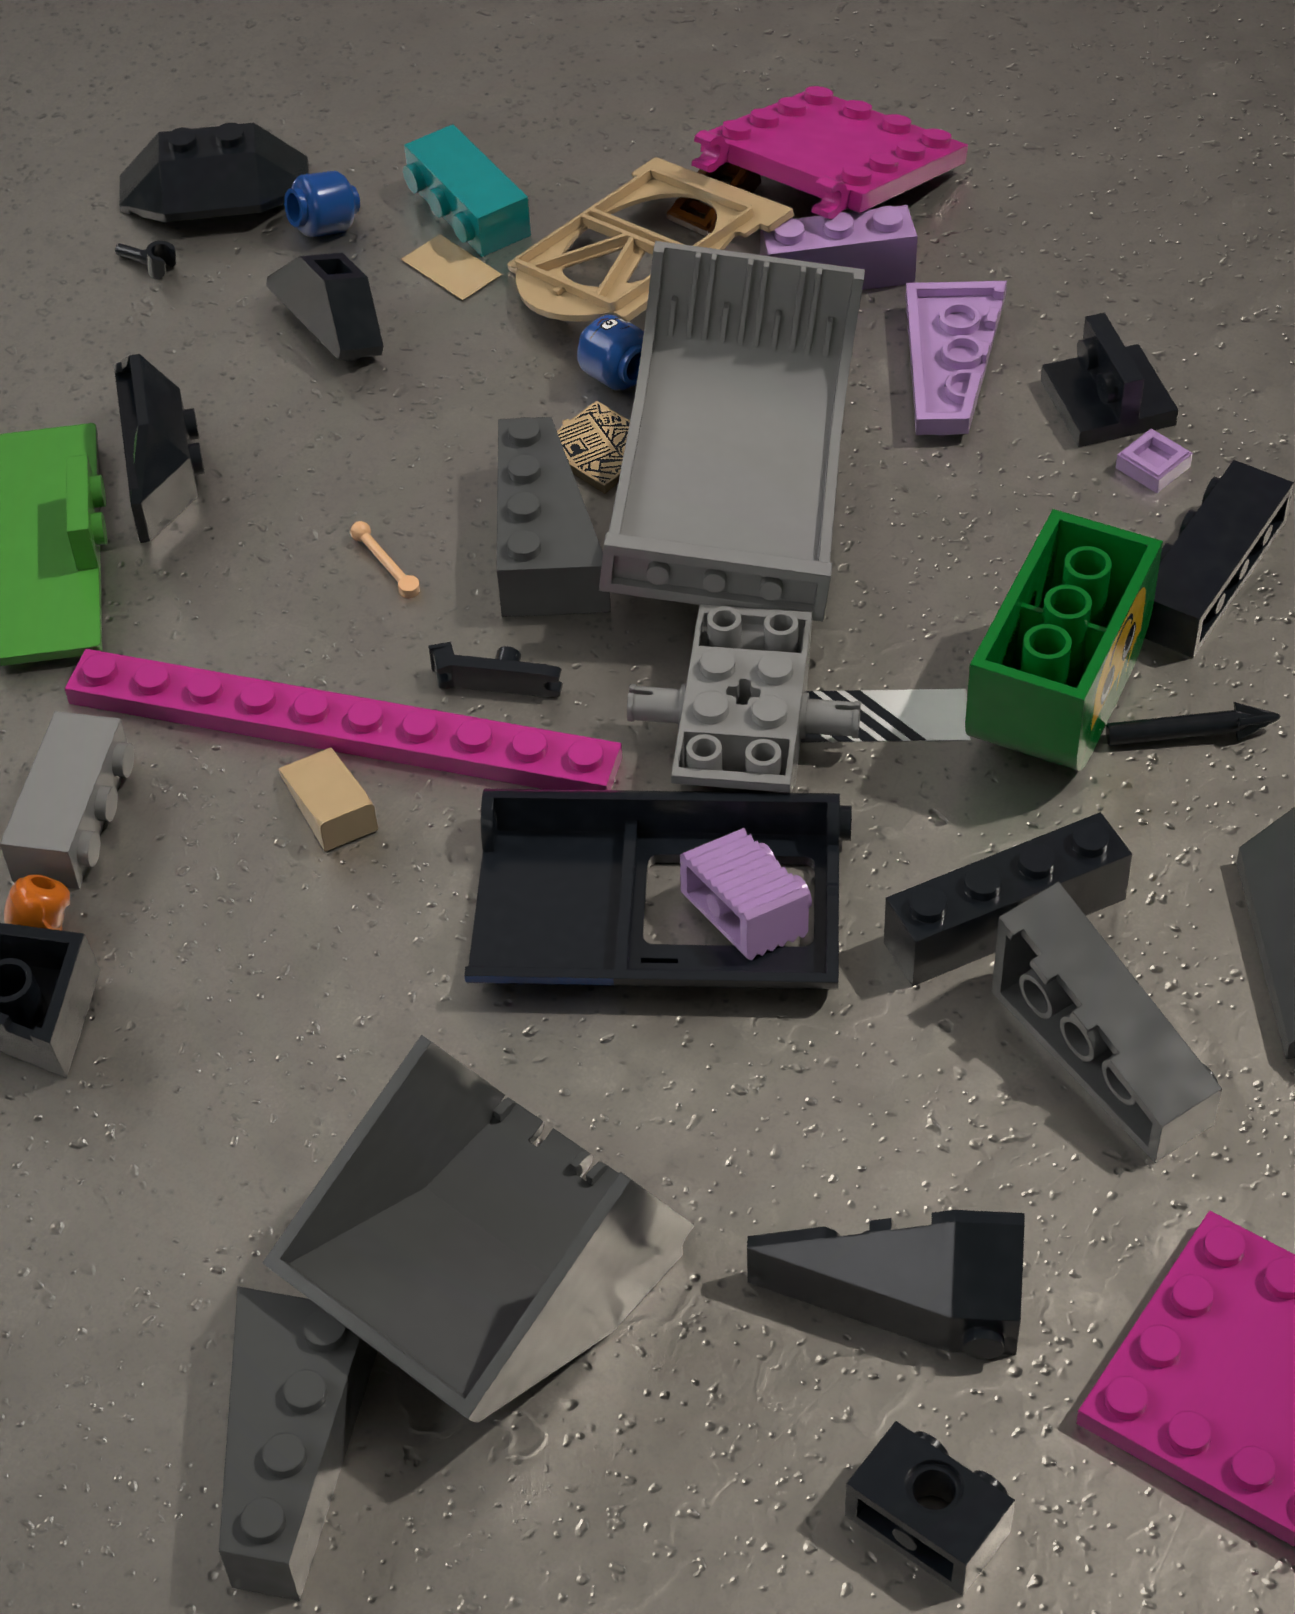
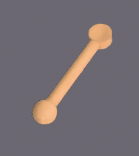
M357 521L352 524L350 529L352 538L358 542H363L398 582L399 594L404 598L416 597L420 593L418 578L412 575H405L370 535L371 528L369 524L364 521Z

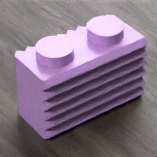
M745 828L680 854L681 892L747 959L753 960L757 954L763 956L767 949L773 952L777 945L783 947L787 941L793 943L798 936L804 938L808 933L809 908L812 905V897L807 884L800 876H793L792 873L788 874L785 866L781 868L779 861L776 860L769 846L765 843H759L758 840L754 842L752 835H747Z

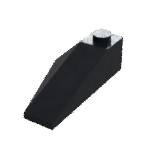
M949 1210L933 1212L931 1225L896 1229L893 1219L886 1218L870 1220L869 1230L861 1234L841 1236L835 1230L823 1226L748 1236L747 1282L947 1352H963L978 1359H991L1002 1354L1016 1355L1021 1322L1024 1213Z

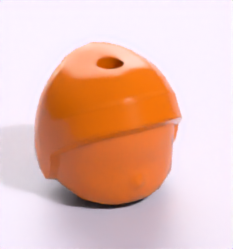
M33 874L19 878L10 888L4 907V923L62 931L65 909L70 905V891L60 881L44 875Z

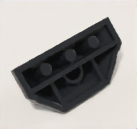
M225 123L214 127L194 129L182 127L172 131L158 132L120 175L121 213H136L144 218L162 222L262 213L284 204L286 191L291 188L294 180L299 175L309 174L308 157L256 123Z
M141 354L127 356L113 366L130 505L139 541L144 543L152 541L198 497L195 475L205 474L199 442L190 443V440L200 439L194 408L184 409L180 388Z

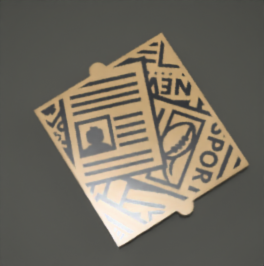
M597 400L573 419L563 420L562 427L557 430L573 474L603 493L608 492L617 485L630 420Z

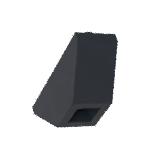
M344 253L299 256L267 277L266 286L338 360L357 361L361 357L382 355L384 345L368 277Z

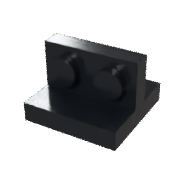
M1105 312L1085 317L1083 339L1077 343L1078 357L1042 365L1041 382L1078 448L1145 433L1150 429L1158 430L1176 426L1178 408L1140 345L1135 344L1125 347Z

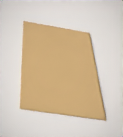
M441 234L400 259L462 301L502 275Z

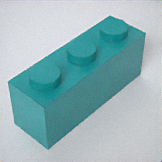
M454 124L404 144L406 166L403 167V176L409 189L413 193H419L427 201L434 215L438 218L442 217L454 229L458 239L462 243L467 242L481 257L531 236L528 196Z

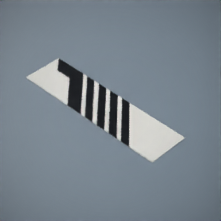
M966 689L807 691L809 699L861 701L859 734L857 739L850 736L807 733L806 739H801V743L971 740L965 731Z

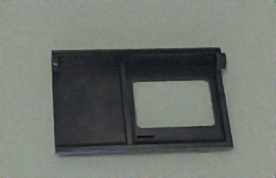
M484 788L481 801V841L483 853L469 965L465 966V982L838 990L839 841H851L852 806L840 805V793ZM742 828H745L747 835H752L754 842L758 840L759 843L768 845L780 864L808 865L814 870V939L810 945L803 947L777 946L773 952L767 949L763 956L757 954L753 960H750L735 946L650 944L643 938L649 867L660 862L680 863V854Z

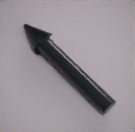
M1233 702L1234 710L1107 723L1106 738L1109 746L1236 733L1238 741L1278 721L1281 716L1275 712Z

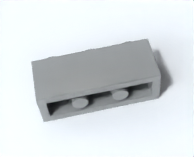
M54 711L0 842L12 881H17V879L27 875H44L60 881L67 888L80 889L88 867H94L98 861L100 835L105 822L112 821L116 814L118 803L117 791L122 778L130 776L134 765V747L132 743H127L120 718Z

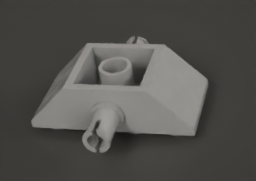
M699 604L686 684L682 683L681 689L645 687L630 684L627 698V721L634 722V720L678 724L679 731L671 773V783L791 792L796 786L801 739H806L807 733L850 736L858 739L861 701L809 699L807 685L812 612Z

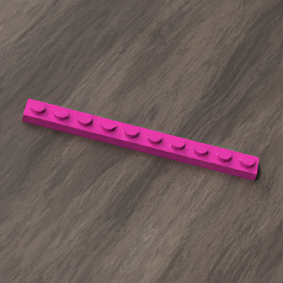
M85 649L64 688L68 703L322 750L331 747L335 752L539 789L611 790L623 758L622 743L91 649Z

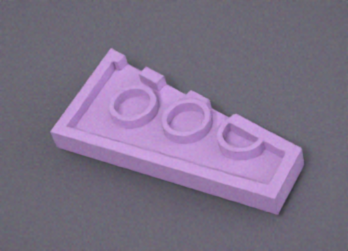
M1007 281L906 283L905 299L916 435L969 434L1006 297Z

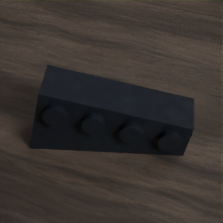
M0 923V1052L65 1078L68 1076L101 970L84 933Z

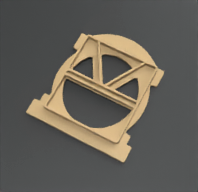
M655 157L631 173L632 180L507 263L510 272L516 274V286L522 301L539 315L561 321L586 322L594 321L608 314L616 315L629 322L647 309L650 275L643 280L627 283L645 252L653 255L655 241L675 244L682 243L611 214L627 207L656 199L671 197L697 199L713 207L717 213V222L713 232L693 246L724 250L736 236L748 237L758 229L772 232L794 216L793 209ZM587 229L611 237L567 252L572 243ZM622 250L599 287L575 283L563 273L565 268Z

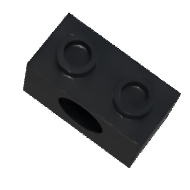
M897 1421L893 1423L846 1483V1517L961 1596H964L1011 1532L1015 1499L1009 1496L1006 1488L995 1477L981 1470L972 1472L951 1458L946 1448L936 1438L923 1431H916L914 1433ZM924 1496H937L944 1499L949 1505L942 1509L933 1510L925 1508L917 1500Z

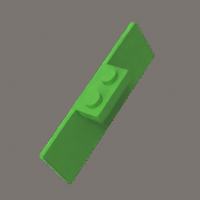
M94 423L0 434V666L82 656L85 649L103 650L100 545L107 544V530L103 512H100L99 508L106 507V492L103 477L99 475L98 432Z

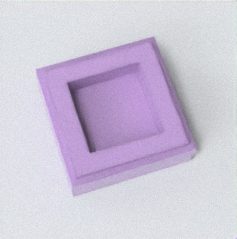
M1150 429L1117 454L1116 469L1158 493L1191 467L1193 453L1155 430Z

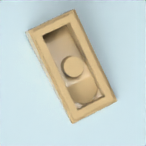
M331 747L278 768L280 776L324 852L378 830L373 803Z

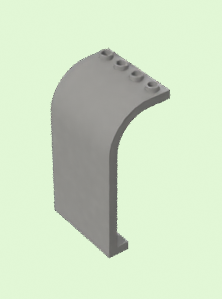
M655 241L637 385L609 532H606L599 591L697 605L708 604L812 612V620L823 622L832 571L830 556L843 414L865 269Z

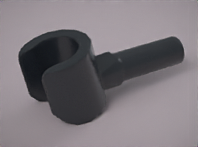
M154 241L144 250L121 243L117 244L115 248L117 255L147 265V272L153 279H160L166 274L165 264L171 267L176 265L175 247L167 241Z

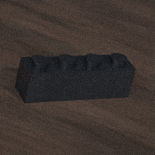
M1236 460L1232 461L1221 478L1213 477L1203 495L1200 508L1197 511L1192 509L1188 511L1183 519L1175 543L1173 545L1166 543L1162 548L1154 604L1145 639L1194 658L1287 522L1294 482Z
M1099 812L886 897L884 944L911 985L915 986L995 953L999 917L1057 882L1062 885L1085 916L1126 900L1133 854L1104 815Z

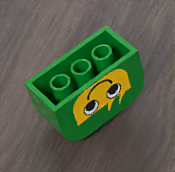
M1052 509L970 663L965 717L966 734L992 744L1081 771L1089 761L1139 656L1153 609L1163 541Z

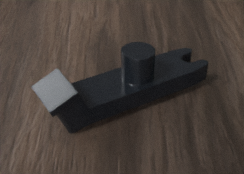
M451 642L428 645L432 672L435 671L439 688H462L538 697H559L561 694L563 683L559 681L562 671L560 667L521 662L520 652L513 647H500L497 650L495 659L454 655Z

